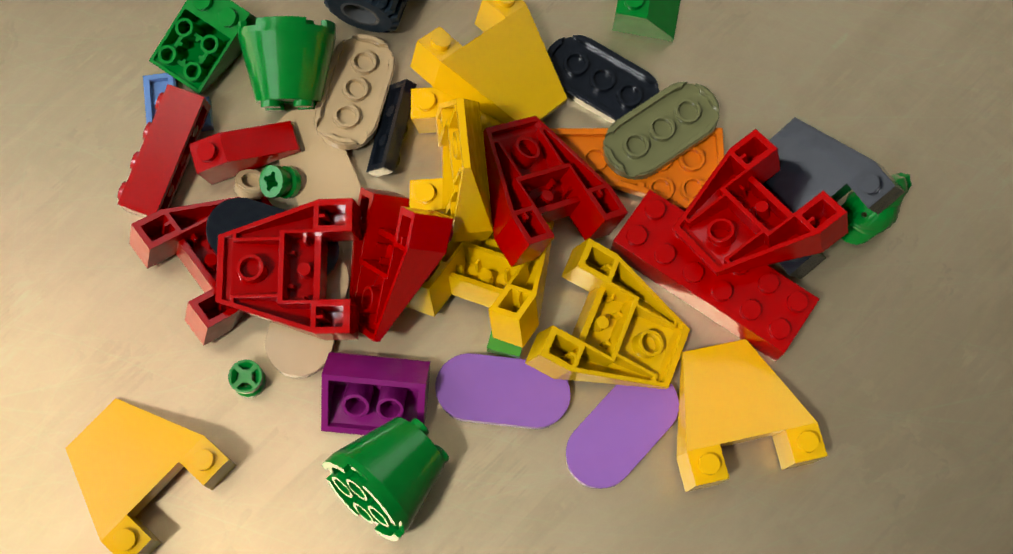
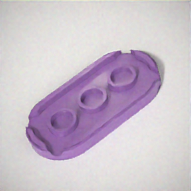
M473 353L460 354L448 360L440 369L435 383L436 396L440 405L446 413L456 420L535 430L545 429L562 418L568 409L571 393L567 380L549 377L525 364L526 359Z
M670 383L669 388L658 389L616 385L571 434L566 447V462L571 475L580 484L595 489L614 487L622 482L675 422L679 411V399L674 386Z

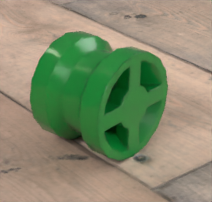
M269 165L260 174V189L269 198H294L301 188V176L294 167Z
M240 360L229 370V384L242 397H256L266 387L267 379L265 373L252 360Z

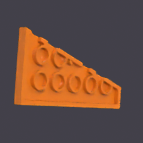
M550 128L613 189L642 198L650 189L681 210L688 208L724 157L723 128H715L709 138L654 175L638 180L627 179L612 171L604 159L603 141L608 128Z

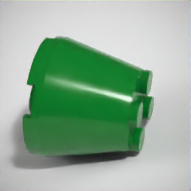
M299 16L256 18L255 25L247 26V21L238 22V40L256 103L261 104V108H265V111H285V105H293L298 110L315 109L316 103L322 100L336 40V24L329 20H321V25H315L313 20H306V17Z
M396 417L337 450L322 463V467L330 471V475L326 478L327 482L347 508L356 517L361 515L369 523H375L377 525L374 528L376 533L391 541L399 540L409 529L442 472L445 463L449 460L448 454L440 446L434 445L427 437L429 434L427 427L416 418L409 422L401 417Z

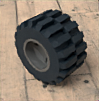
M324 0V4L332 14L351 26L370 32L387 33L396 30L399 26L408 0Z

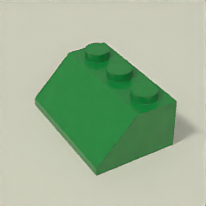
M618 0L612 31L673 42L681 0Z

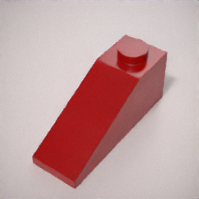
M291 121L221 132L189 144L197 174L211 185L235 177L242 170L256 169L301 152Z

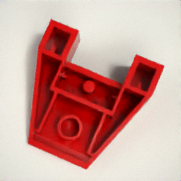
M537 116L484 129L483 138L494 240L511 267L538 259L555 238L547 224L548 222L569 216L584 240L588 238L595 240L610 235L628 214V211L612 187Z
M757 129L753 130L728 150L673 227V232L716 276L819 254L848 233L847 211L824 190L796 212L792 213L762 185L780 171L778 148Z
M361 187L358 205L361 208V241H353L349 299L359 306V331L372 341L380 342L446 254L448 243L453 237V218L437 211L410 208V199L396 192Z
M266 196L255 200L273 206ZM228 199L161 209L131 224L129 244L147 269L177 255L204 291V294L188 302L185 315L186 323L203 346L231 331L245 314L215 302L217 255L208 243L206 224L213 209Z
M353 198L318 199L219 234L215 302L323 340H359V306L351 299H326L328 242L361 241L360 206Z

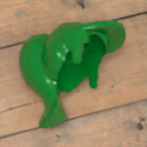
M900 172L891 175L905 193L880 214L868 209L853 190L848 193L846 201L841 206L847 211L848 233L841 239L847 243L859 245L866 243L877 234L890 228L896 222L902 200L912 186L910 174Z

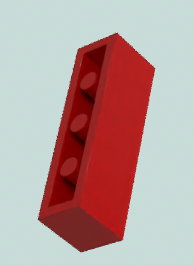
M169 84L165 92L159 94L155 104V116L152 122L147 123L143 131L144 142L142 147L132 157L129 178L119 188L117 195L119 201L117 205L125 211L141 217H146L161 209L170 207L191 157L189 144L198 140L211 108L205 97Z

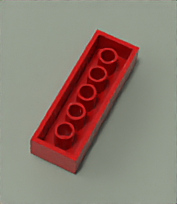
M649 189L613 240L610 250L617 253L629 266L742 340L746 339L752 347L776 362L786 352L818 303L819 298L768 265L716 276L673 232V227L684 211Z

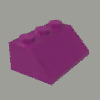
M329 352L322 371L321 431L366 435L396 417H401L409 422L416 418L425 425L430 361Z

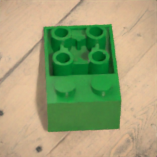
M187 0L149 61L201 95L242 53L238 40V22L247 21V26L255 25L257 17L231 0Z

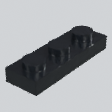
M408 79L391 84L389 87L366 171L375 177L394 173L400 162L399 152L402 140L405 138L408 130L407 121L411 110V89H415L417 84Z

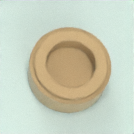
M255 169L240 171L235 176V193L240 198L252 200L263 198L265 195L262 193L259 185L261 172Z

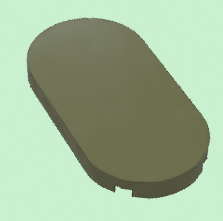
M677 82L622 116L608 128L603 141V156L607 165L616 174L627 179L638 180L654 175L712 135L719 119V103L714 94L705 86L697 83L694 85L687 84L688 82Z

